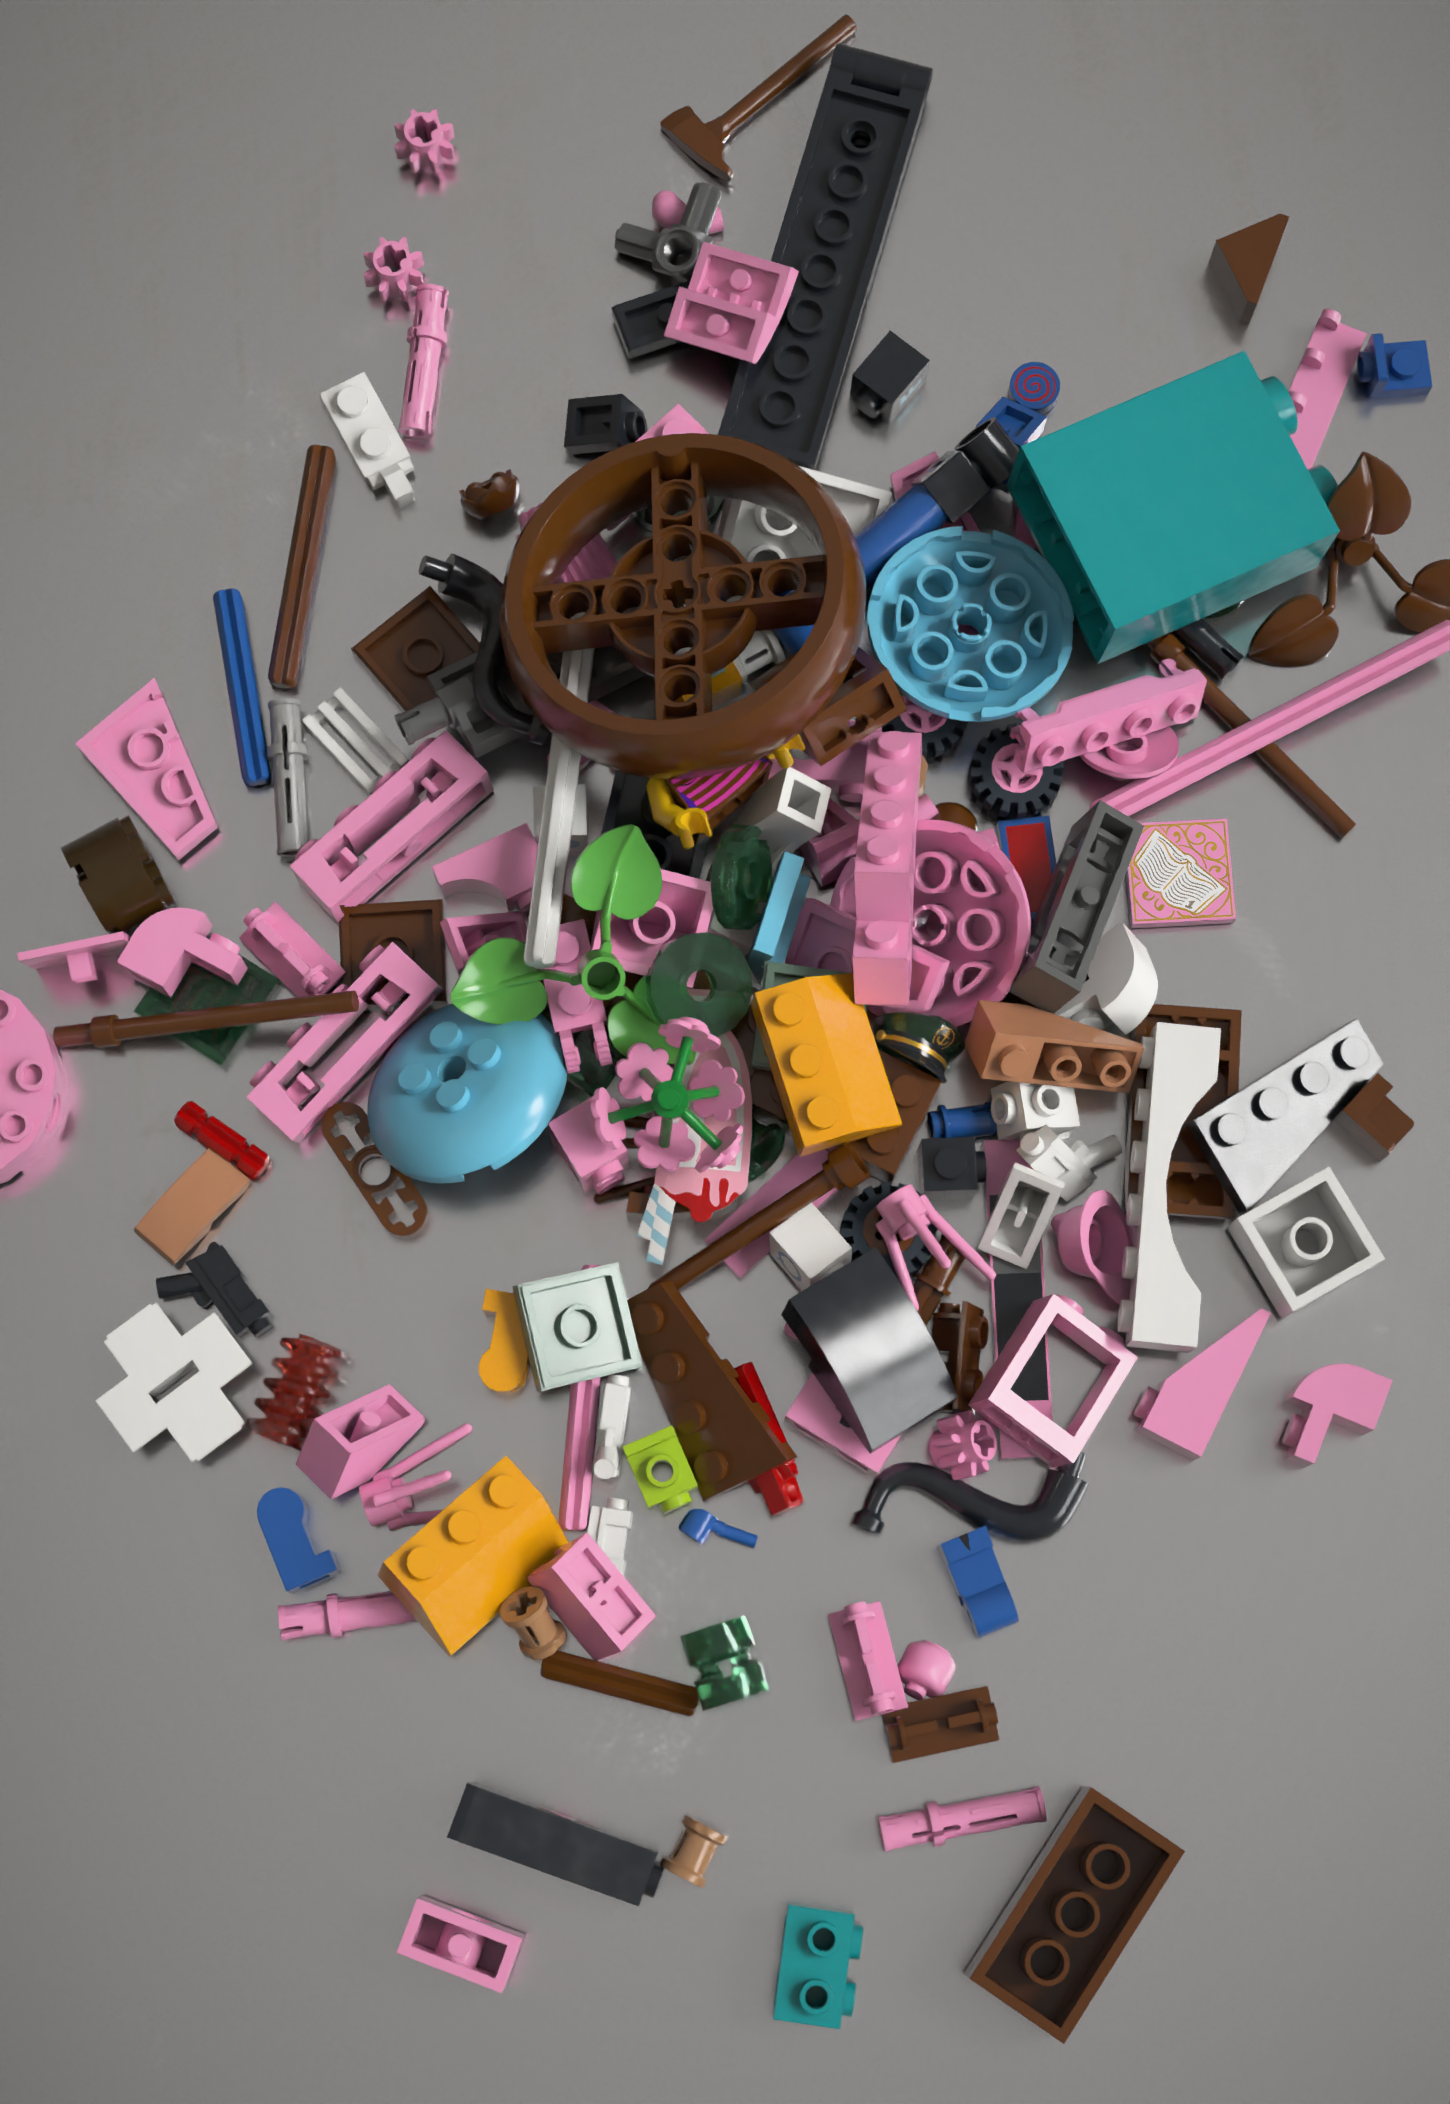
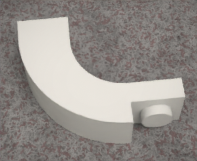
M789 767L782 769L771 777L750 798L724 837L706 878V881L719 884L706 934L707 939L741 956H745L750 952L778 861L784 851L793 854L801 845L821 833L831 793L830 787Z

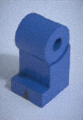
M282 1487L271 1489L262 1496L256 1511L258 1522L286 1592H297L342 1572L333 1551L326 1550L318 1553L307 1527L309 1510L302 1496L291 1489Z
M986 1526L937 1546L959 1603L964 1607L969 1622L978 1638L1019 1622L1014 1601L992 1548L993 1543Z

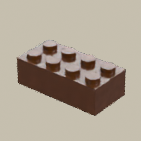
M1083 1786L964 1974L1065 2044L1185 1851L1094 1788Z

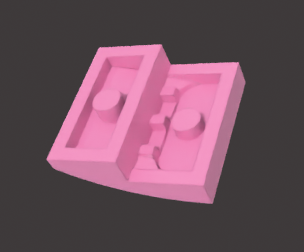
M703 242L688 289L683 287L678 289L664 336L756 364L780 322L799 271L786 265Z

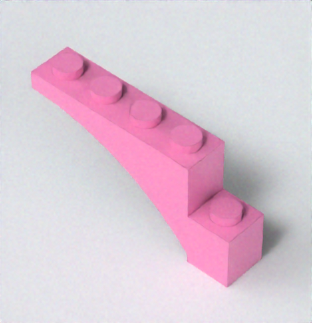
M889 731L873 732L869 735L854 868L856 929L852 958L855 1004L909 1005L922 733Z

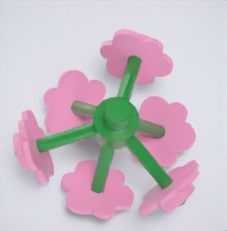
M690 1017L670 1019L667 1024L659 1026L658 1033L666 1037V1042L669 1045L679 1048L674 1069L667 1064L669 1055L663 1048L652 1050L648 1044L643 1042L631 1045L627 1052V1059L619 1060L615 1066V1072L620 1077L618 1091L626 1099L632 1100L640 1096L645 1102L620 1109L616 1099L610 1098L605 1088H597L594 1092L595 1101L591 1102V1108L588 1112L589 1124L593 1133L603 1143L608 1142L610 1148L615 1150L621 1147V1140L626 1138V1127L623 1120L655 1111L659 1116H655L647 1122L646 1130H640L634 1135V1143L639 1148L637 1154L638 1162L645 1168L652 1169L661 1166L664 1171L673 1172L678 1168L679 1162L691 1160L695 1155L696 1149L694 1142L687 1138V1126L683 1123L673 1124V1120L681 1118L708 1144L701 1152V1158L697 1162L695 1169L699 1173L706 1171L709 1167L721 1169L733 1161L741 1149L739 1143L742 1138L740 1134L744 1127L740 1123L733 1127L727 1126L715 1135L689 1110L690 1102L693 1101V1107L698 1116L702 1118L714 1116L718 1121H726L731 1117L732 1110L743 1105L745 1100L744 1090L736 1083L738 1080L737 1071L733 1067L723 1068L716 1060H706L701 1064L699 1076L691 1079L689 1084L690 1090H687L681 1083L691 1050L698 1053H706L708 1049H718L721 1041L718 1037L709 1034L710 1031L707 1025L698 1019Z

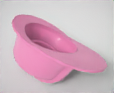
M1097 1190L1088 1196L1083 1205L1055 1215L1051 1220V1226L1058 1238V1250L1065 1267L1075 1274L1094 1278L1105 1293L1117 1304H1120L1121 1299L1129 1300L1130 1279L1122 1278V1261L1125 1246L1133 1247L1135 1228L1134 1226L1126 1225V1215L1113 1195L1105 1190Z

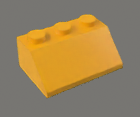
M853 973L805 977L754 993L750 1006L799 1157L902 1126V1121L863 1004H855Z
M505 1456L382 1563L377 1576L445 1653L451 1657L500 1613L501 1605L509 1595L523 1587L530 1586L531 1584L526 1578L536 1568L555 1558L554 1552L568 1543L542 1494L515 1464Z

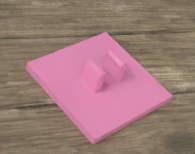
M121 931L19 952L17 957L19 962L35 970L68 964L71 980L76 981L77 984L97 980L94 958L123 952L131 937Z

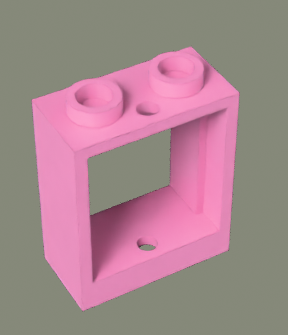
M1055 1294L1034 1300L968 1404L1052 1468L1075 1462L1138 1358L1124 1347L1125 1341L1119 1334L1106 1327H1097L1083 1316L1084 1311L1079 1304L1066 1296ZM1050 1324L1106 1365L1066 1431L1010 1390Z

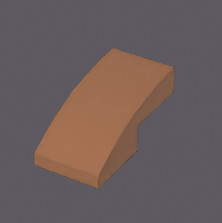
M208 1148L159 1198L135 1226L134 1232L174 1266L209 1233L212 1222L248 1189L250 1179L228 1160L211 1148Z

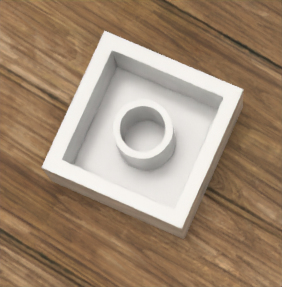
M1330 1167L1321 1170L1243 1214L1227 1227L1281 1319L1385 1260Z

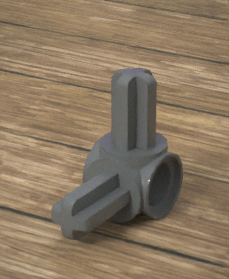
M704 182L695 183L680 224H671L670 228L666 227L661 233L629 223H623L615 234V249L620 253L652 262L654 271L673 276L681 283L691 280L702 243L713 244L714 240L708 233L722 196L721 191L715 186ZM692 247L693 251L690 259L685 264L677 266L676 259L679 253L685 248Z

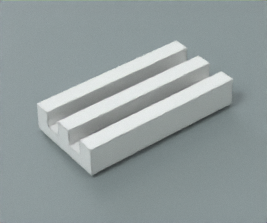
M340 687L333 693L334 697L328 702L323 701L317 707L318 711L312 716L308 714L302 720V723L370 796L375 785L384 775L391 771L398 772L409 762V759ZM342 707L394 762L389 768L336 713L337 710ZM328 720L380 776L372 781L321 727V724Z

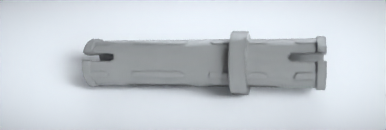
M280 698L268 702L271 745L266 749L267 760L271 761L273 766L277 833L276 854L282 857H296L298 851L308 842L303 760L308 758V746L302 743L300 700ZM286 733H287V739H288L287 748H288V756H289V769H288V770H287V752H286V739H285V734H286ZM289 786H290V790H291V807H292V822H291V823H290L289 791H288V787H289Z

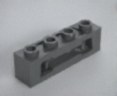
M1101 800L1072 825L1031 927L1026 960L1011 985L1009 992L1039 1009L1053 1014L1081 992L1144 825Z

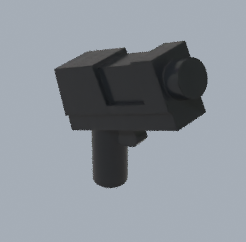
M217 1242L210 1243L205 1253L185 1262L191 1270L190 1273L156 1278L159 1299L192 1294L196 1303L203 1308L212 1301L239 1338L251 1331L254 1337H258L272 1327V1323L268 1319L272 1313L265 1303L258 1299L243 1279L245 1275L225 1247Z

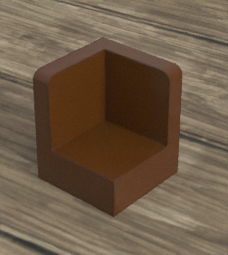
M1377 1073L1352 1098L1333 1121L1380 1163L1413 1128L1414 1121L1386 1096L1393 1086Z

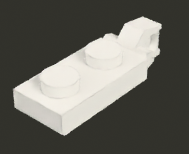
M365 372L320 393L322 404L366 485L370 484L373 490L385 486L397 510L415 502L416 500L412 494L414 491L405 476L414 471L410 454Z

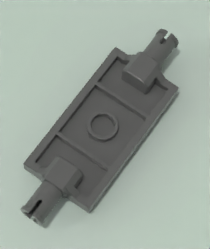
M638 607L628 608L623 613L627 614L633 612ZM615 646L595 648L588 703L648 674L632 665ZM478 652L427 676L430 690L435 697L394 716L396 724L402 736L406 737L405 740L409 746L414 744L415 741L449 725L452 729H457L475 758L491 752L525 735V733L517 732L496 723L482 711L473 693L472 678ZM563 652L546 653L549 664L559 679ZM505 663L498 685L502 699L511 707L523 713L533 715L534 713L526 705L514 685L507 663Z

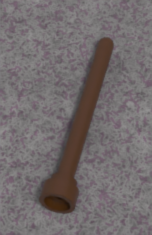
M844 1142L828 1153L829 1159L822 1163V1171L652 1282L648 1288L660 1282L671 1280L679 1291L833 1188L839 1191L846 1186L849 1189H853L870 1178L865 1162L849 1142Z

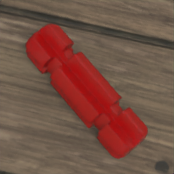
M187 1101L174 1118L177 1128L190 1137L195 1134L198 1139L197 1142L207 1149L211 1148L231 1164L235 1162L238 1170L248 1178L257 1179L269 1164L268 1154L254 1144L249 1147L246 1138L216 1117L211 1116L208 1118L206 1110L195 1102Z

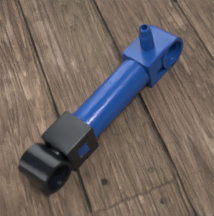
M995 417L988 419L968 433L955 446L954 449L956 451H948L910 482L913 486L855 535L864 564L866 589L875 583L888 560L904 545L926 533L938 530L945 523H954L991 492V488L1010 477L1019 449ZM796 590L784 591L778 596L785 597L791 595ZM814 625L771 630L790 654H794L801 649Z

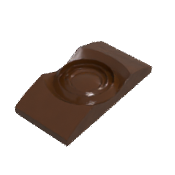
M1153 1004L1144 1020L1132 1031V1041L1140 1043L1142 1036L1150 1037V1032L1157 1022L1221 1028L1217 1082L1194 1106L1184 1121L1171 1152L1166 1180L1167 1215L1230 1220L1234 1218L1233 1202L1186 1123L1239 1091L1242 1010ZM1139 1066L1130 1089L1129 1124L1125 1153L1126 1210L1129 1194H1137L1139 1173H1131L1130 1160L1133 1141L1142 1140L1143 1121L1135 1120L1134 1110L1138 1088L1146 1089L1147 1069L1139 1068Z

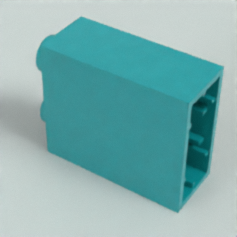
M1245 350L1020 447L1006 487L1042 557L1052 566L1063 582L1072 604L1074 619L1097 664L1315 569L1340 532L1326 505L1328 498L1338 486L1336 480L1329 470L1322 465H1316L1307 469L1290 435L1295 434L1297 431L1298 419L1293 400L1287 388L1275 376L1260 380Z

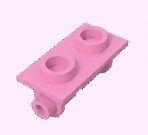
M276 901L265 912L255 908L244 918L243 922L248 928L239 939L297 997L326 994L347 973Z
M877 1601L869 1604L858 1602L845 1606V1610L828 1614L855 1721L908 1708L881 1602Z

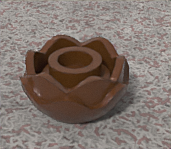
M511 469L506 470V473L496 472L490 479L483 482L470 483L466 491L460 490L461 505L466 512L478 519L495 515L517 503L520 493V482L513 475Z

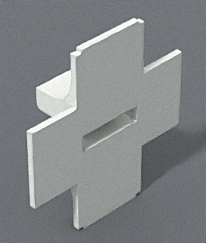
M157 1303L149 1304L106 1336L107 1339L103 1342L125 1370L128 1377L95 1401L133 1453L165 1429H168L193 1463L195 1460L200 1461L242 1429L241 1426L245 1424L244 1420L220 1388L253 1363L215 1312L181 1336ZM197 1366L200 1370L198 1373L155 1403L150 1395L156 1397Z

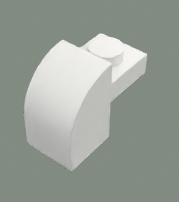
M1123 922L1102 934L1088 971L1089 980L1084 982L1080 993L1054 1014L1100 1030L1115 1023L1125 1035L1144 1020L1151 1010L1157 995V975L1147 949Z

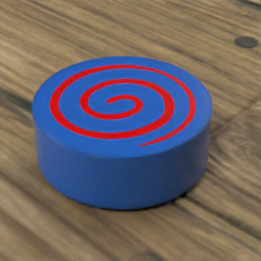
M1025 363L1018 367L1011 377L1008 390L1009 399L1040 414H1045L1057 402L1060 392V380L1057 373L1044 363Z

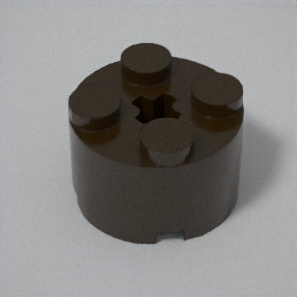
M129 815L121 820L115 818L61 847L70 869L74 867L78 874L76 876L79 880V886L102 926L109 934L121 931L127 933L140 926L142 922L153 914L166 910L169 906L176 903L165 878L154 859H151Z

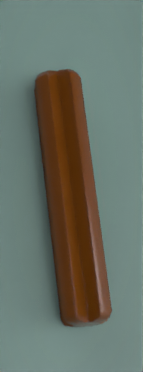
M556 1651L553 1655L544 1658L540 1669V1675L546 1679L685 1716H693L695 1714L700 1697V1690L693 1686L561 1651Z

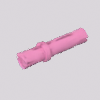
M421 284L417 287L413 326L407 330L406 339L410 344V354L398 432L414 439H426L431 436L441 349L445 348L447 343V333L444 332V320L449 290H444V287L436 284Z
M391 1591L339 1598L338 1593L326 1595V1600L285 1606L278 1605V1621L282 1641L330 1633L331 1638L343 1637V1631L417 1621Z
M1039 1786L938 1806L937 1801L925 1803V1809L877 1817L884 1852L932 1842L933 1847L944 1846L946 1839L1024 1824L1042 1823L1047 1820L1045 1803Z

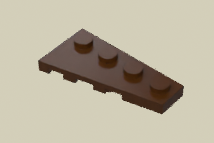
M671 1280L660 1282L627 1299L638 1349L668 1419L675 1430L704 1501L719 1496L797 1458L787 1442L781 1443L767 1424L771 1419L759 1402L752 1403L738 1384L736 1379L739 1375L728 1359L721 1360L708 1342L710 1334Z

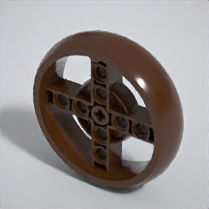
M685 433L647 438L612 450L573 473L551 492L523 528L506 568L500 599V632L507 667L514 685L524 702L544 727L569 748L598 764L627 774L659 779L697 778L737 769L763 758L800 734L829 704L841 686L855 658L862 637L866 605L864 564L851 527L834 499L812 476L781 454L753 442L718 434ZM707 496L744 500L778 513L804 532L819 555L748 563L730 542L714 533L708 532ZM652 505V536L642 540L625 553L614 567L609 578L558 583L571 561L596 535L621 518ZM683 510L686 511L685 513H683V514H681V515L673 516V515L676 514L677 512H680V511H683ZM688 556L684 560L678 562L674 561L678 557ZM796 590L791 595L785 597L778 596L784 591ZM743 596L737 601L726 602L731 597ZM638 607L633 612L627 614L623 613L628 608ZM585 612L580 618L571 619L574 615ZM814 625L799 652L773 679L743 699L712 711V674L732 663L747 647L755 631ZM615 646L637 669L655 677L656 720L617 715L581 700L570 692L556 677L546 653ZM691 648L685 654L674 655L680 649ZM683 695H693L687 701L681 703L675 702L679 697Z

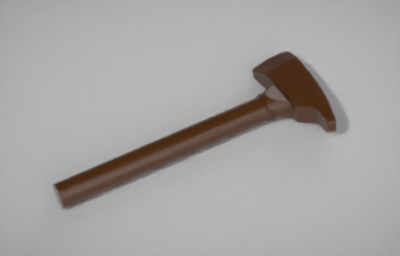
M843 15L722 116H718L716 119L704 124L690 106H685L665 117L660 122L661 129L698 164L713 174L731 181L734 173L723 161L725 156L724 144L732 135L731 133L834 50L837 43L841 44L857 31L855 22L849 15Z

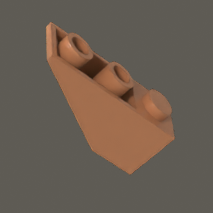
M978 1000L964 1044L981 1079L1122 1093L1130 1092L1144 1051V1046L1141 1043L1029 1005Z

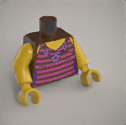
M798 734L785 745L759 760L716 775L689 779L648 778L649 781L646 789L653 820L668 831L679 836L681 844L685 849L694 847V844L697 845L706 836H712L713 830L747 802L768 781L773 764L769 759L776 758L779 766L782 768H789L793 765L794 761L789 750L799 749L803 751L805 749L800 735Z

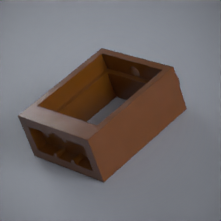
M858 647L855 658L845 677L847 678L851 675L853 679L839 687L829 704L799 734L805 746L803 752L820 766L907 710L888 668L860 647ZM797 653L750 682L749 684L753 692L773 679ZM856 717L855 724L848 727V721Z

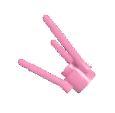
M912 1184L906 1185L890 1194L876 1206L883 1219L875 1224L885 1240L898 1281L917 1311L919 1304L896 1238L897 1233L900 1234L903 1241L918 1234L941 1267L948 1269L951 1266V1261L928 1229L931 1222L988 1280L995 1279V1271L934 1209L925 1194L922 1196L918 1195Z
M468 1423L463 1424L394 1466L377 1472L373 1476V1482L359 1486L362 1505L370 1525L373 1527L386 1522L389 1530L392 1531L407 1525L426 1524L437 1516L442 1510L405 1513L404 1511L413 1508L410 1495L450 1480V1471L444 1470L406 1483L403 1477L395 1478L472 1431V1426Z

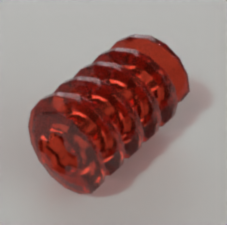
M298 1334V1338L284 1337L280 1340V1346L291 1355L290 1358L276 1357L272 1359L271 1365L282 1374V1378H264L263 1386L274 1397L256 1398L254 1402L255 1406L266 1415L265 1418H248L245 1424L255 1434L301 1452L302 1449L295 1442L297 1439H306L310 1429L304 1424L305 1419H315L323 1415L312 1404L313 1399H330L332 1393L320 1383L321 1380L339 1379L340 1373L329 1364L330 1359H347L349 1354L312 1337Z

